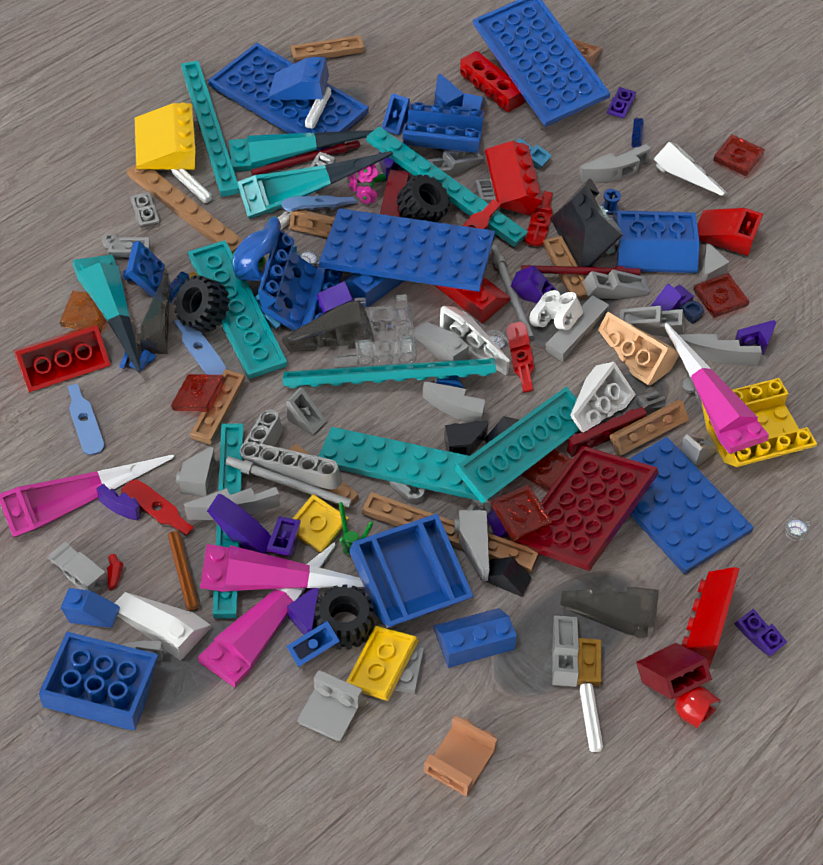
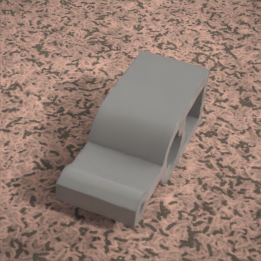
M67 542L62 543L48 555V559L58 566L65 576L80 589L96 593L107 583L105 571L83 553L75 551Z

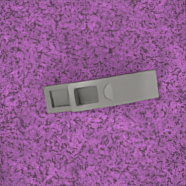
M645 144L627 153L620 154L618 157L609 153L589 163H585L580 166L578 180L585 183L590 178L594 183H602L633 176L638 173L639 166L648 162L651 148Z

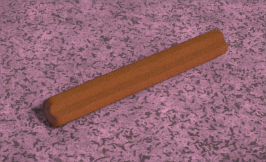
M169 532L168 539L187 611L197 610L199 608L180 532Z

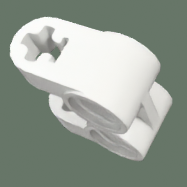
M556 290L549 291L541 297L540 301L531 311L530 323L535 327H545L551 319H554L557 329L569 330L583 314V309L574 292L560 295Z

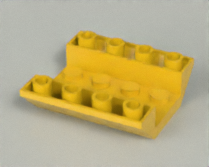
M780 378L732 390L758 417V422L769 434L768 441L731 454L727 452L718 440L702 403L706 429L718 449L723 462L732 466L740 467L817 446V442L809 428L799 429L785 403L789 393Z

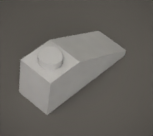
M425 322L411 332V335L439 361L468 360L469 346L451 331Z
M459 510L458 519H454V533H458L459 543L481 579L488 581L487 511Z

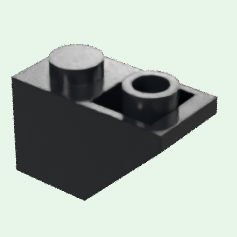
M488 421L445 425L444 440L446 450L470 456L487 436Z

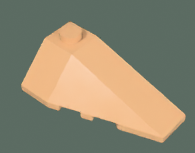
M607 312L598 329L608 344L618 353L621 361L625 362L631 374L647 385L651 386L670 372L679 357V353L673 347L610 312Z

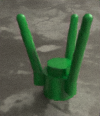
M340 502L339 510L343 537L339 540L343 553L350 554L349 550L352 543L366 538L374 523L373 521L369 522L362 537L354 531H349L344 505Z

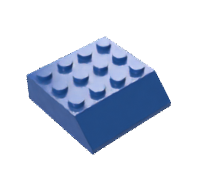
M438 513L354 541L349 550L367 596L371 598L374 613L387 628L474 597Z

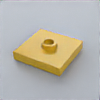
M314 494L292 518L301 520L298 539L319 553L325 550L343 529L340 511Z

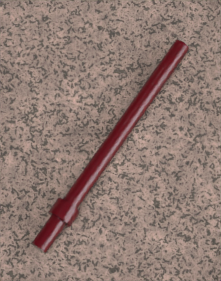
M355 140L348 143H339L330 148L252 169L251 174L252 176L266 174L314 160L319 152L327 155L347 153V150L360 147V142Z
M521 265L520 270L526 269L533 265ZM534 265L542 274L589 275L593 271L608 275L611 270H617L640 276V268H625V266L609 268Z

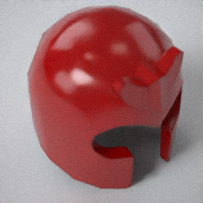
M698 686L676 697L675 709L681 719L698 728L702 722L707 720L716 711V708L711 704L720 703L721 700L703 686Z

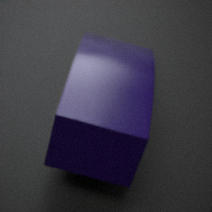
M217 494L207 510L209 515L231 541H238L244 549L265 554L271 538L268 531L236 503L222 494Z

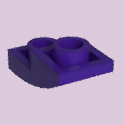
M619 87L615 97L612 98L607 114L624 119L635 100L636 92Z
M104 483L96 488L99 501L108 509L128 519L136 521L141 519L139 512L140 504L134 497L130 498L125 492L118 496L114 489H109Z
M754 608L734 623L756 647L768 656H771L787 643L773 624L768 626Z

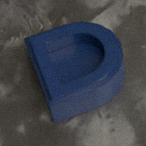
M696 301L686 302L679 307V310L683 309L684 317L692 324L702 317L704 311L703 306Z

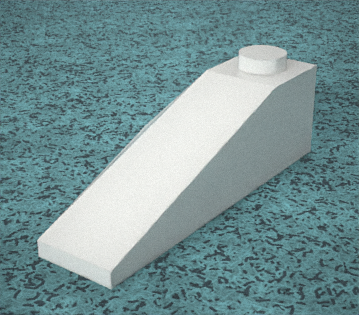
M668 142L654 158L657 162L656 166L662 172L667 171L721 196H727L728 193L713 178L706 176V171L696 163L693 164L694 160L677 144Z
M443 306L440 312L439 327L459 336L469 346L468 353L478 359L494 358L496 370L507 375L510 360L475 320L466 312L456 307Z
M615 362L596 365L585 379L570 415L581 432L589 430L603 419L611 417L615 412L626 408L636 395Z
M127 592L115 602L120 607L118 617L152 641L162 642L163 649L180 661L212 628L209 623L193 612Z

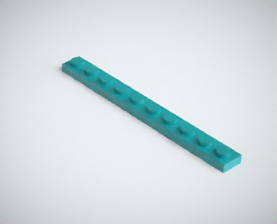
M199 60L181 63L183 77L220 196L240 194L237 179Z
M380 126L367 136L366 142L382 153L392 151L393 155L389 158L414 176L418 174L423 176L429 175L430 178L434 177L437 182L440 181L443 188H446V193L450 196L449 201L468 215L472 216L475 213L481 212L488 205L483 199ZM498 210L489 219L487 228L495 231L496 235L513 247H516L527 237L528 231Z
M494 358L286 371L283 373V386H289V388H299L301 385L319 387L327 383L338 386L342 385L343 382L362 384L365 381H373L375 383H382L389 379L400 382L407 380V378L425 380L428 377L445 379L451 375L469 377L470 374L489 376L491 373H496V364Z
M243 423L221 424L218 491L227 488L230 495L242 490L241 469L225 463L228 456L243 461L240 453L241 446L243 445ZM217 524L216 545L230 548V545L239 547L240 543L238 541H231ZM214 590L213 619L237 618L238 591L221 592Z

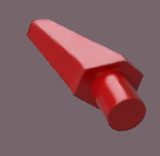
M116 554L108 556L110 565L107 567L108 590L110 591L117 587L124 563L118 561Z

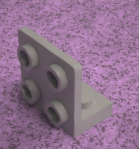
M318 670L314 677V691L298 717V723L338 742L342 741L362 703V689Z

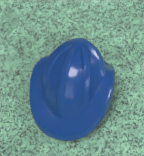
M271 217L263 230L248 235L238 245L232 264L233 272L238 280H262L264 272L258 268V262L263 256L272 252L278 239L281 223L277 217Z

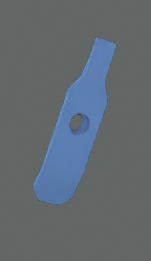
M329 195L296 196L283 200L281 205L285 211L291 212L301 208H308L312 211L314 208L323 209L324 207H329L330 210H334V208L343 205L356 204L357 201L354 197H334Z
M178 319L174 320V324L182 334V343L201 366L207 378L213 380L220 378L226 366L200 331L183 325Z
M78 383L67 386L72 399L69 411L83 452L90 456L101 453L105 445L90 402L82 397ZM82 418H87L86 421H80Z

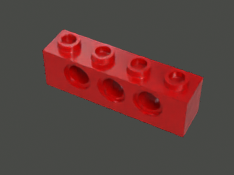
M475 51L461 59L460 74L462 77L470 81L507 113L524 104L525 98L511 78L480 52Z

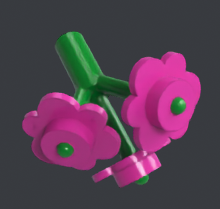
M375 164L358 171V179L356 178V173L347 177L348 187H351L352 192L357 191V198L364 204H369V202L375 203V198H377L378 194L372 188L375 183L386 180V175L379 174L378 170L375 169ZM357 183H370L369 186H359L358 188H356Z

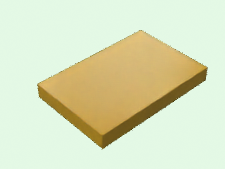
M375 626L346 682L361 688L363 694L389 701L418 643V638L413 635Z

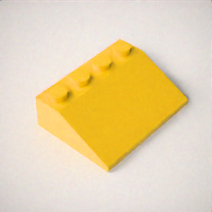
M172 103L135 117L136 169L180 170L182 168L184 170H195L192 103Z

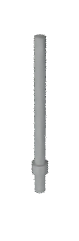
M494 244L491 249L494 257L493 263L500 272L519 321L527 326L531 341L534 339V335L518 295L510 287L512 280L506 268V260L501 255L498 246Z
M228 456L225 464L241 469L242 473L248 475L252 473L302 492L314 494L319 498L336 504L342 502L344 507L350 508L352 504V499L254 465V462L242 461Z

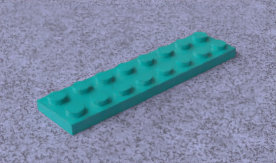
M226 240L188 251V258L197 276H204L220 282L229 293L227 297L230 298V303L228 304L229 311L226 312V318L222 320L221 325L248 380L287 367V360L247 281L238 280L233 272V254Z
M567 386L458 464L454 470L483 504L580 430L570 416L577 398Z
M331 427L318 457L335 461L339 470L479 501L454 470L458 464L469 457L467 455Z

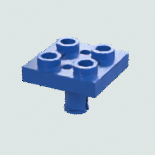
M136 241L132 245L127 269L123 271V278L128 283L134 281L147 294L155 297L159 294L165 264L141 241Z

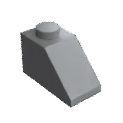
M209 447L183 462L181 471H178L176 475V484H179L180 493L207 496L215 463L213 447Z

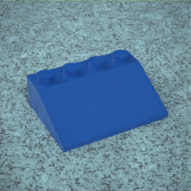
M67 631L39 691L42 706L135 731L145 707L158 654Z

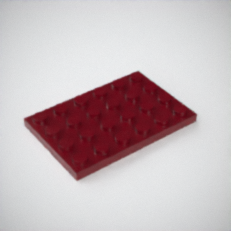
M582 446L513 538V542L527 546L538 554L590 571L659 474L658 468Z

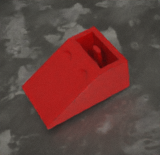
M747 208L703 210L697 224L699 241L748 256L758 233L763 213Z

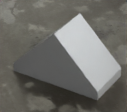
M706 244L703 256L701 287H706L725 276L729 261L711 244Z
M299 388L286 401L287 420L311 435L327 421L303 388Z
M686 434L680 451L698 467L714 455L718 449L703 436Z

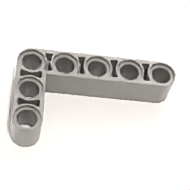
M269 409L260 415L241 446L240 453L243 461L254 462V465L326 489H335L342 483V477L335 461L274 447L284 430L279 414L275 410Z

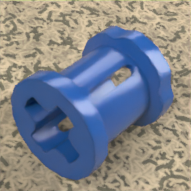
M608 189L603 195L604 202L602 206L608 215H612L613 210L619 209L617 204L620 201L621 194L616 189Z

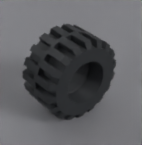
M418 174L413 176L399 191L396 203L399 206V212L403 214V218L438 222L450 209V196L446 193L447 190L443 188L440 181L437 182L434 177L430 178L429 175L423 176Z
M194 275L190 279H186L185 284H181L179 287L180 290L176 293L177 298L174 301V305H176L174 311L177 313V319L183 325L201 331L209 332L210 330H215L216 326H220L222 320H225L226 312L229 311L228 304L230 303V298H227L229 293L225 290L226 287L220 282L200 275Z
M342 584L341 588H338L337 585L333 586L332 591L327 589L324 591V596L320 595L318 598V603L315 605V626L318 627L328 621L340 641L335 644L336 649L341 650L342 647H346V650H349L353 645L357 648L361 646V641L366 642L368 640V635H371L373 631L374 606L371 604V598L366 596V592L362 589L357 591V587L353 585L351 588H348L345 584ZM340 612H349L356 616L350 622H339L332 617Z

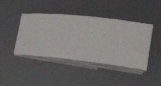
M611 270L608 275L591 271L583 281L588 297L593 295L600 299L631 298L647 295L650 292L645 277L617 270Z
M661 306L620 309V318L648 334L669 336L665 330V323L669 324L678 335L685 333L683 309L662 311Z
M424 381L423 398L431 405L454 418L468 423L482 421L485 399L465 396L466 389Z
M554 615L552 685L574 687L577 685L579 650L577 617Z

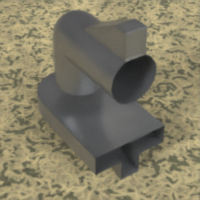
M652 387L636 398L637 403L647 412L646 416L667 406L666 398L664 396L659 398L657 390H654Z

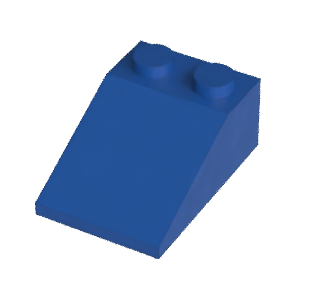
M307 57L276 72L269 92V100L323 99L329 78L326 57Z

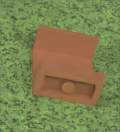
M455 715L452 719V728L434 755L429 754L425 760L424 772L467 797L494 754L498 739L491 732L475 727L468 719L459 718Z

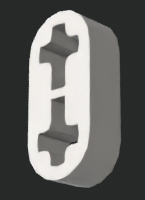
M389 481L392 489L408 503L419 504L424 500L425 489Z

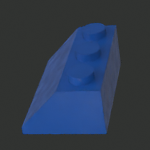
M352 273L340 283L345 281L354 299L363 307L368 308L405 280Z
M500 608L433 625L448 668L515 650L516 632L510 617Z

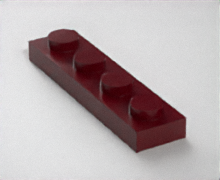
M643 407L635 410L631 409L622 416L613 417L606 423L599 426L595 425L583 433L574 434L568 441V454L573 457L582 446L593 448L609 441V435L646 417L647 412Z

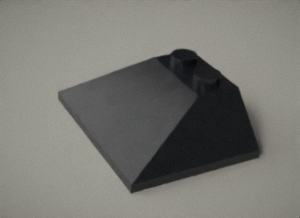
M590 178L550 218L578 267H591L623 236L616 221L604 216L595 199L599 191Z

